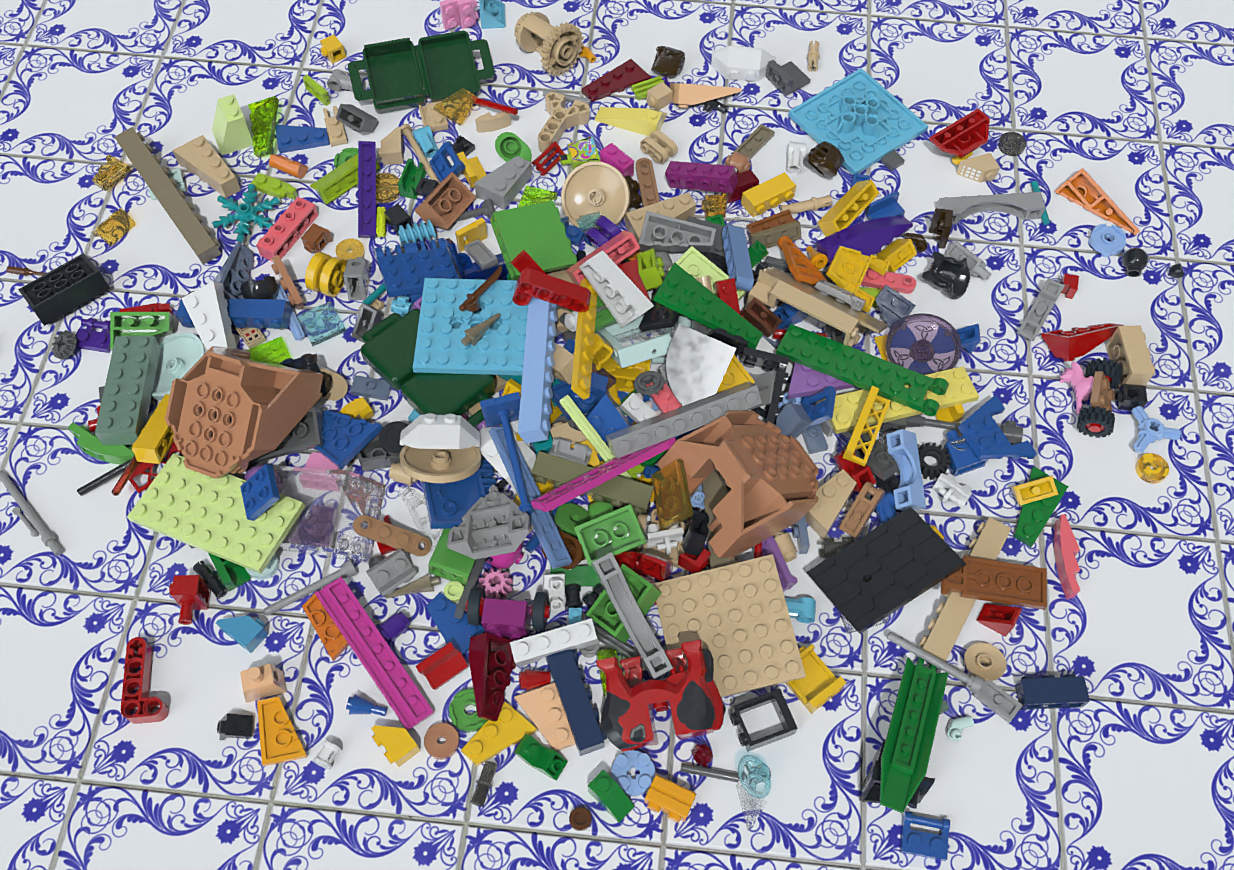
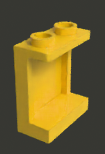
M813 644L799 649L806 678L785 683L811 714L843 690L846 685V681L841 676L837 679L814 652L815 647Z

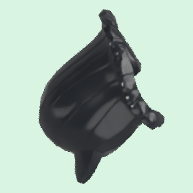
M934 252L932 254L934 261L930 264L928 270L922 274V278L930 282L937 289L947 291L952 299L960 298L966 292L970 281L967 259L963 258L960 262L952 257H945L939 252Z

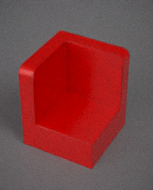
M703 549L699 556L681 553L678 565L692 574L702 572L709 563L711 553Z

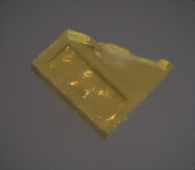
M462 88L437 103L433 109L461 126L477 96Z
M109 154L106 156L107 162L105 166L101 165L98 173L92 179L93 183L104 191L110 189L131 171L129 165Z

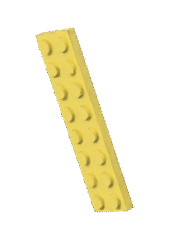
M964 366L925 375L933 379L943 378L949 383L944 395H937L928 390L924 397V400L933 399L937 401L940 405L939 409L977 401L979 398ZM862 389L836 395L833 418L829 420L835 434L854 430L869 391ZM890 400L891 402L882 423L922 414V412ZM876 401L873 403L876 411L884 408V405ZM874 417L867 419L869 426L877 424Z

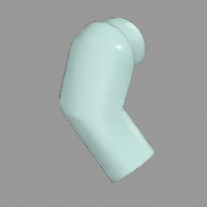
M965 716L953 719L947 730L949 739L959 741L962 738L963 728L974 726L973 718Z

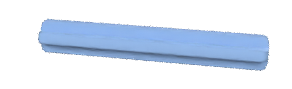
M279 283L277 284L278 294L276 299L288 301L292 309L289 328L294 339L301 341L305 334L285 291Z

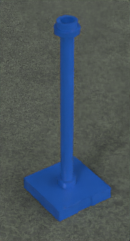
M519 392L480 401L487 428L502 424L521 501L519 510L531 515L534 512L532 503H529L510 422L519 420Z

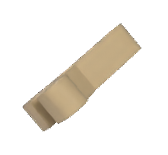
M556 92L547 93L545 103L546 111L550 114V117L538 134L539 151L543 152L555 141L558 143L566 129L576 125L587 124L590 120L589 105L575 100L570 108H566L565 95Z

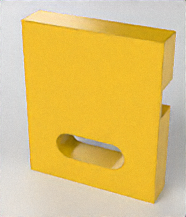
M483 218L455 232L460 252L464 251V245L477 239L483 241L488 238L486 222Z

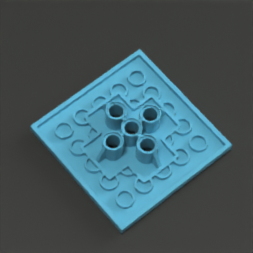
M862 68L793 108L788 113V116L818 144L826 141L837 147L845 160L842 165L852 175L863 172L880 161L886 154L893 150L896 151L928 129V125Z
M425 278L413 372L522 376L528 305L519 306L512 300L517 281L496 280L478 297L479 310H465L462 312L459 310V306L467 299L466 295L468 293L472 294L486 280ZM497 313L501 314L475 346L471 343L467 346L462 344L461 340L466 336L464 330L484 322Z

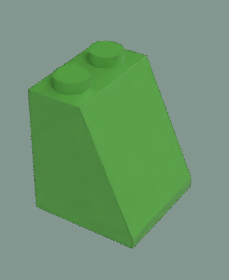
M443 529L429 561L428 573L449 581H458L463 586H466L477 559H472L449 549L447 542L451 529Z

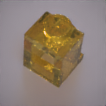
M723 193V195H705V200L701 202V210H705V217L721 214L723 217L726 216V193Z

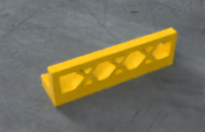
M874 386L871 387L842 457L864 467L891 402L878 396L879 388ZM874 401L883 404L884 408L876 411L873 407ZM874 417L877 425L869 427L867 419ZM868 432L871 441L863 443L860 436ZM861 448L865 454L864 459L854 456V451Z

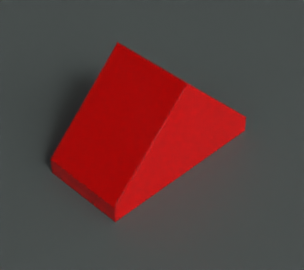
M984 604L977 621L1006 637L1014 628L1022 609L1020 607Z

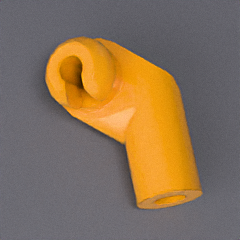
M581 46L583 51L579 52V55L587 58L590 63H594L596 56L588 47Z

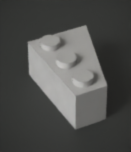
M518 156L506 162L474 183L476 197L483 200L491 199L493 205L505 210L532 177L531 162Z

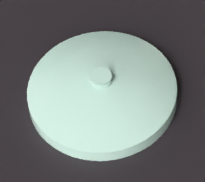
M176 333L158 342L160 355L152 398L162 400L165 394L170 395L172 381L176 378L181 379L207 352L202 340L192 333Z

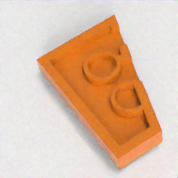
M314 593L302 607L334 662L349 644Z

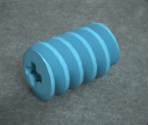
M427 219L426 225L423 221H420L419 226L416 222H413V228H411L409 223L406 224V229L402 225L399 226L398 234L402 248L404 242L411 243L413 241L417 244L418 239L424 241V238H427L430 242L431 236L436 240L434 226L430 219Z

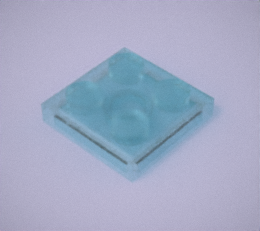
M330 301L297 316L312 346L346 332L344 324Z

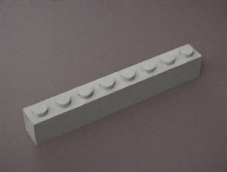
M746 382L608 434L605 437L611 454L616 458H620L707 425L724 416L728 410H746L762 404L757 385Z

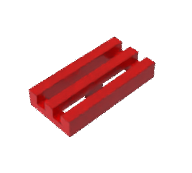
M555 141L531 163L536 165L537 171L539 170L540 175L543 176L560 161L559 156L565 155V153ZM554 147L556 148L549 156H547L541 163H539V161L542 158H544ZM559 152L560 154L544 169L543 166Z

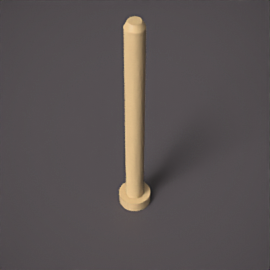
M409 124L402 125V135H405L420 162L423 163L429 178L438 181L439 184L440 181L411 133V126Z

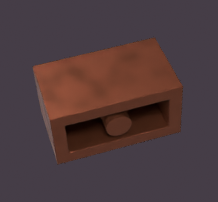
M755 297L740 312L744 319L761 331L767 338L775 332L782 322L778 316Z

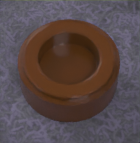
M577 807L572 810L569 822L574 830L585 831L591 825L592 817L589 810L584 807Z

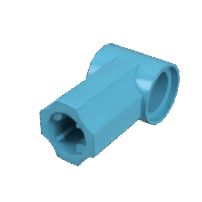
M429 125L413 130V136L418 145H420L425 157L432 158L438 151V147Z
M801 597L798 600L785 598L790 618H796L801 623L815 622V599L809 597Z

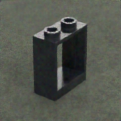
M781 689L733 705L731 714H729L732 725L737 726L740 733L738 734L739 742L742 747H746L747 752L792 736L798 729ZM772 703L784 730L751 741L740 714Z

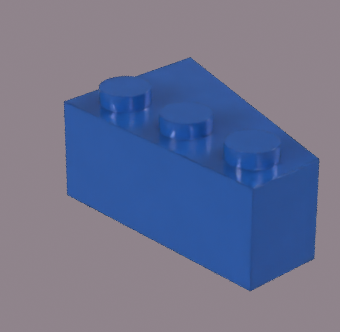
M607 388L585 415L596 432L606 442V435L632 426V423L626 418Z

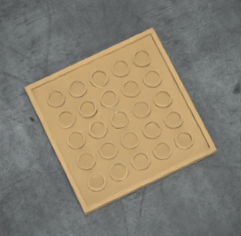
M773 554L652 584L662 592L656 603L667 650L682 648L681 643L701 639L703 649L708 648L713 656V680L716 683L721 698L806 678Z

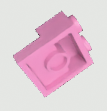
M444 0L439 2L442 24L445 31L457 26L465 29L476 25V20L479 19L478 13L475 10V7H477L476 0Z

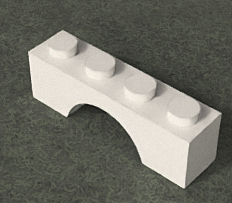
M591 618L510 642L515 664L521 667L538 662L553 653L569 649H582L599 644L600 642L595 623Z

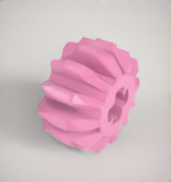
M492 567L490 573L484 571V578H479L480 585L478 587L484 588L485 598L501 599L500 597L507 599V593L512 592L510 585L513 584L512 579L509 578V573H502L501 568L494 572Z

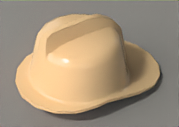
M319 367L321 374H324L323 381L327 390V395L322 398L333 401L343 398L348 389L347 382L343 376L325 367Z

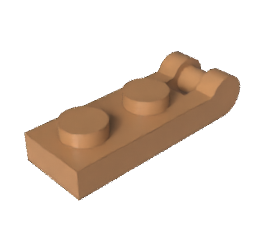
M867 481L840 524L839 529L857 539L879 501L884 497L885 491L881 488L873 487V484ZM868 494L873 495L871 501L866 499Z

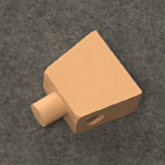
M272 664L252 667L240 672L246 703L287 692L284 672Z

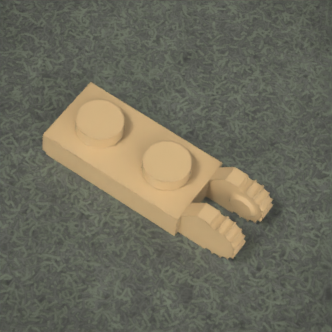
M333 106L334 117H329L327 108H323L331 147L348 143L343 123L336 120L337 106Z

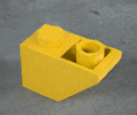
M378 725L371 727L374 735L371 736L378 747L384 746L386 749L384 755L390 764L395 762L400 767L420 752L418 745L405 728Z

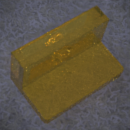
M119 208L91 233L95 237L100 236L109 246H112L134 227L136 223L122 208Z

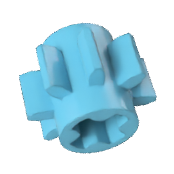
M400 296L397 299H393L391 312L398 313L403 317L411 311L413 303L408 302L409 297Z

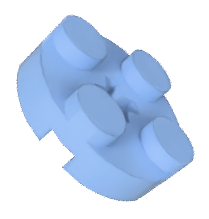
M1100 224L1091 232L1088 243L1103 257H1110V255L1119 254L1124 249L1126 234L1115 225L1110 227L1106 226V224Z
M626 751L618 755L612 765L611 778L630 797H637L646 793L655 777L653 762L646 753L640 751ZM631 768H635L640 773L636 775V779H632L631 775H627Z

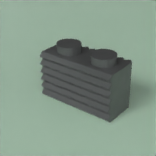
M341 103L336 115V120L349 125V127L354 128V130L360 133H373L377 118L352 104Z

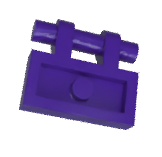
M95 318L82 319L81 325L87 326L86 330L78 329L75 335L77 340L75 348L110 353V321L105 320L102 322L97 321ZM96 328L102 329V332H97L95 330Z

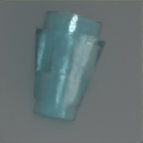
M600 211L581 215L580 218L576 219L581 232L587 231L589 227H595V221L601 215Z

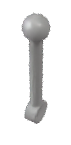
M19 507L13 508L12 512L23 521L30 530V535L32 537L38 536V531L26 520L22 510Z

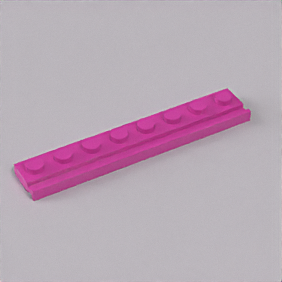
M672 437L623 457L614 458L532 500L533 509L549 512L671 448L676 439Z
M342 576L323 587L319 592H315L316 597L407 732L433 715L434 711Z

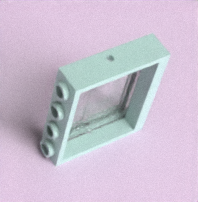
M643 314L622 328L618 323H614L597 331V333L612 347L613 353L611 357L621 368L667 354L672 340L670 333L673 327L641 332L639 325L644 316Z

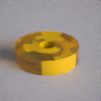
M1154 453L1142 455L1135 465L1137 475L1147 483H1160L1169 474L1168 463L1164 458Z

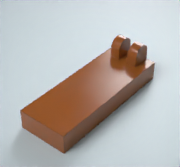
M788 209L748 224L747 231L749 234L794 222L796 219H793L791 211Z

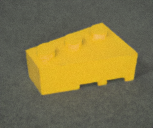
M610 357L601 364L597 374L609 377L606 387L614 384L618 387V391L632 392L635 389L634 381L637 376L643 372L650 371L652 359L621 368Z

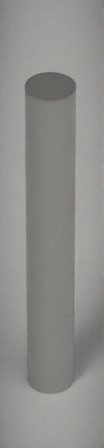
M544 89V90H543V96H546V94L549 93V92H555V91H550V90H545V89ZM559 93L565 95L566 101L574 102L579 100L587 103L589 106L591 104V99Z

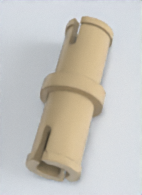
M816 40L815 46H813V41L809 43L807 59L809 60L808 70L812 72L813 67L814 72L818 70L820 53L819 42Z

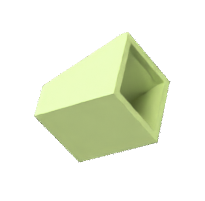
M235 94L220 98L217 101L212 132L222 156L254 146Z

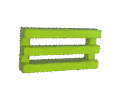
M309 75L303 76L305 89L325 106L329 105L331 102L328 100V91Z
M661 76L631 85V90L636 98L641 100L647 98V90L661 82L665 84Z

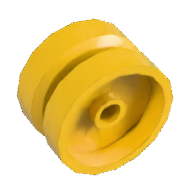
M317 252L311 258L306 269V288L317 293L321 292L329 297H336L345 283L343 274L347 265L346 261L338 257H331L323 252Z

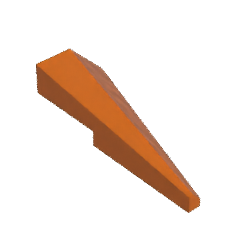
M1084 168L1080 169L1055 190L1057 194L1134 235L1140 232L1135 224Z

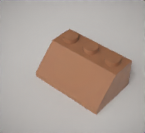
M451 172L414 211L426 223L427 219H430L434 226L447 230L473 202L476 196Z

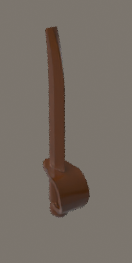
M499 266L472 294L468 293L466 295L467 299L459 306L460 311H477L480 309L478 297L498 279L502 272V266Z

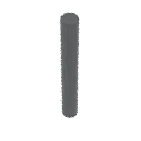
M682 763L681 772L742 784H746L747 775L686 763Z

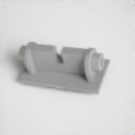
M561 437L553 439V446L549 452L550 455L582 465H588L592 449H589V446L575 443L573 449L570 448L572 441Z

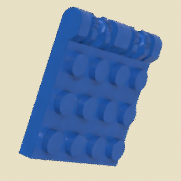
M444 238L437 239V246L434 239L430 240L431 250H426L424 241H419L420 251H418L416 242L403 244V254L400 245H395L396 255H391L389 246L384 247L385 256L382 247L374 248L375 258L389 298L422 293L425 278L459 279Z
M481 460L480 468L470 477L450 483L422 481L431 529L458 527L463 521L462 517L481 497L485 498L489 493L488 489L492 485H497L495 479H492L494 476L493 466L487 460Z

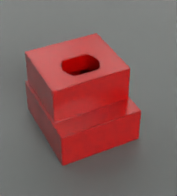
M1065 273L1060 281L1061 284L1065 285L1061 293L1065 294V298L1073 299L1078 290L1079 276Z

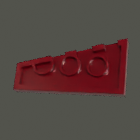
M629 59L583 87L582 94L586 98L591 99V102L611 96L613 92H623L625 88L652 79V77L632 59Z

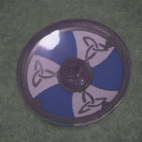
M918 313L906 316L892 326L887 335L885 353L889 362L927 375L955 368L961 355L962 346L959 334L948 321L936 315Z

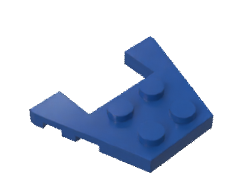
M996 395L958 427L978 459H1002L1003 457H1011L1012 459L1027 457L1028 459H1034L1037 456V452L1028 440L1011 445L1006 435L997 425L992 416L1003 413L1005 407Z

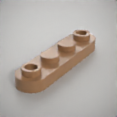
M640 158L636 161L635 169L642 206L645 207L660 202L652 161L648 158Z
M367 515L358 516L353 521V530L360 536L398 550L402 549L404 552L418 557L425 556L430 552L431 543L424 536ZM361 522L367 523L366 529L361 528ZM420 542L424 544L423 550L418 548Z

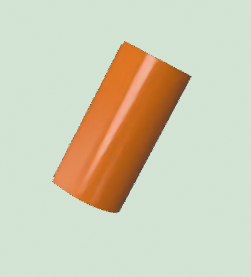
M272 154L269 158L270 167L302 179L307 173L308 167L282 155Z

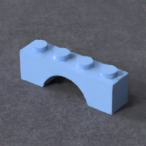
M901 429L886 434L888 453L895 459L900 471V484L897 489L893 490L896 509L904 511L911 507L914 511L926 508L916 433Z

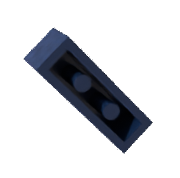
M1067 674L1063 677L1045 675L1042 678L1024 676L1015 684L1018 702L1023 705L1020 710L1083 708L1090 702L1084 676L1076 677L1075 674Z

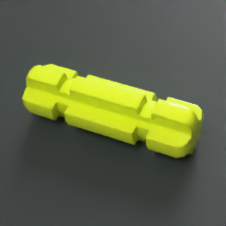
M383 206L376 208V234L379 238L386 236V219L384 215L386 210Z

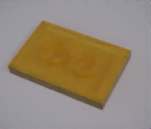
M677 459L651 475L660 530H668L693 515L684 461Z

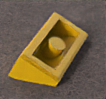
M1053 476L1043 477L1011 487L1019 506L1058 495Z

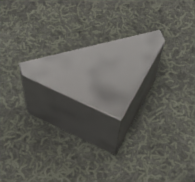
M362 303L351 336L363 342L362 335L382 321L379 310Z

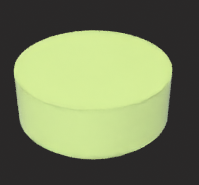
M451 581L445 585L444 595L453 603L459 602L464 586L458 581Z

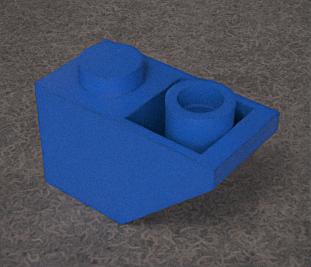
M785 302L773 312L782 320L777 329H786L790 324L795 325L802 322L809 315Z

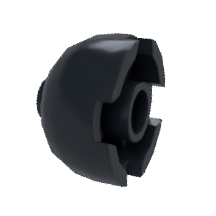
M266 276L263 277L264 280L255 281L253 279L241 284L240 291L243 298L275 299L278 294L275 277Z

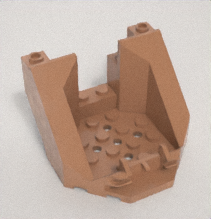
M211 346L181 379L176 378L172 381L165 421L167 426L173 430V440L178 451L183 453L185 467L215 479L222 478L229 472L232 474L244 472L248 468L250 460L275 450L322 396L320 389L324 374L306 369L290 368L280 364L255 362L249 360L250 352L237 348Z
M728 410L724 416L678 439L657 463L662 474L667 479L676 478L688 496L695 492L715 468L725 479L726 485L731 488L729 493L712 510L716 519L709 526L714 535L709 544L718 558L728 557L732 559L798 522L818 502V496H816L818 491V480L816 479V476L819 474L818 467L796 438L791 435L788 438L780 433L781 429L770 421L767 423L763 422L758 418L759 414L753 410Z

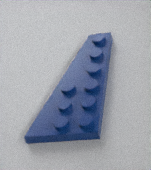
M325 410L322 411L323 446H317L314 449L342 470L383 427L376 422L372 424L364 419L357 420L348 415Z

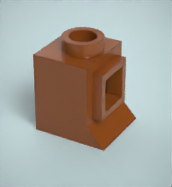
M314 223L301 237L304 249L315 254L320 252L327 243L333 242L330 230Z

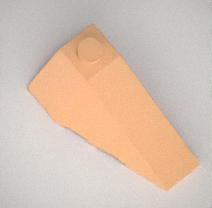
M670 83V89L673 91V103L679 104L678 107L688 108V105H695L738 93L742 89Z

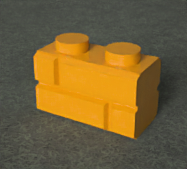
M656 774L644 803L648 804L647 808L653 812L659 813L661 810L667 813V817L674 822L679 823L680 820L685 822L696 798V793Z

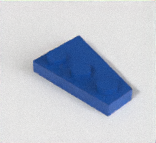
M275 125L280 154L330 145L327 128Z
M439 592L426 606V609L446 644L454 643L458 646L462 655L465 656L469 651L470 637L485 633V630L481 625L468 624L466 613H464L461 619L455 618L454 614L457 606Z

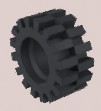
M926 443L925 446L922 444L918 448L921 474L924 475V479H927L929 476L930 480H934V478L937 480L942 473L945 474L951 461L949 459L950 454H946V448L942 450V445L940 444L936 447V443H932L931 446L930 443ZM926 456L933 457L938 461V465L930 466L924 461V458Z

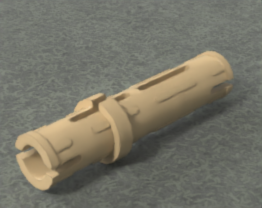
M830 195L820 198L812 197L810 200L781 205L780 212L790 209L791 214L809 210L816 211L818 208L832 206V203H830L832 198Z

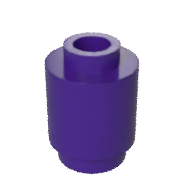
M401 611L397 614L394 613L379 625V632L385 641L393 642L408 629L410 621Z

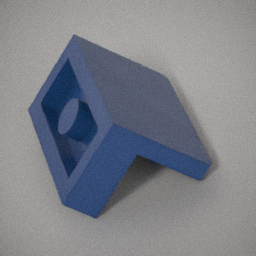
M896 191L870 203L866 218L872 220L889 216H904L905 210L897 202L900 193Z

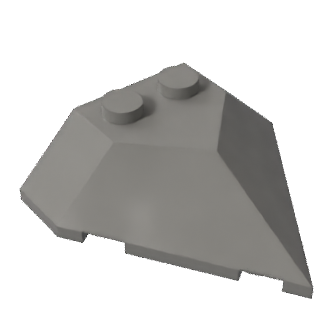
M495 485L488 489L489 493L485 498L481 497L462 517L463 521L458 527L454 526L449 531L447 542L449 549L472 559L487 558L515 552L528 535L530 528L529 515L521 512L519 506L504 493H500Z

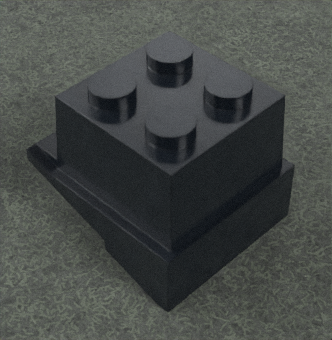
M885 739L876 752L869 773L863 781L859 801L880 803L881 756ZM926 776L923 778L908 803L910 808H917V804L925 797L935 782V778H928Z

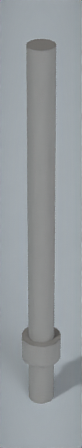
M0 470L1 482L41 535L44 545L49 547L55 556L61 555L63 551L56 543V537L53 533L48 532L5 471Z

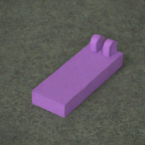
M771 536L762 541V557L773 554L784 592L791 589L798 580L791 575L774 536Z

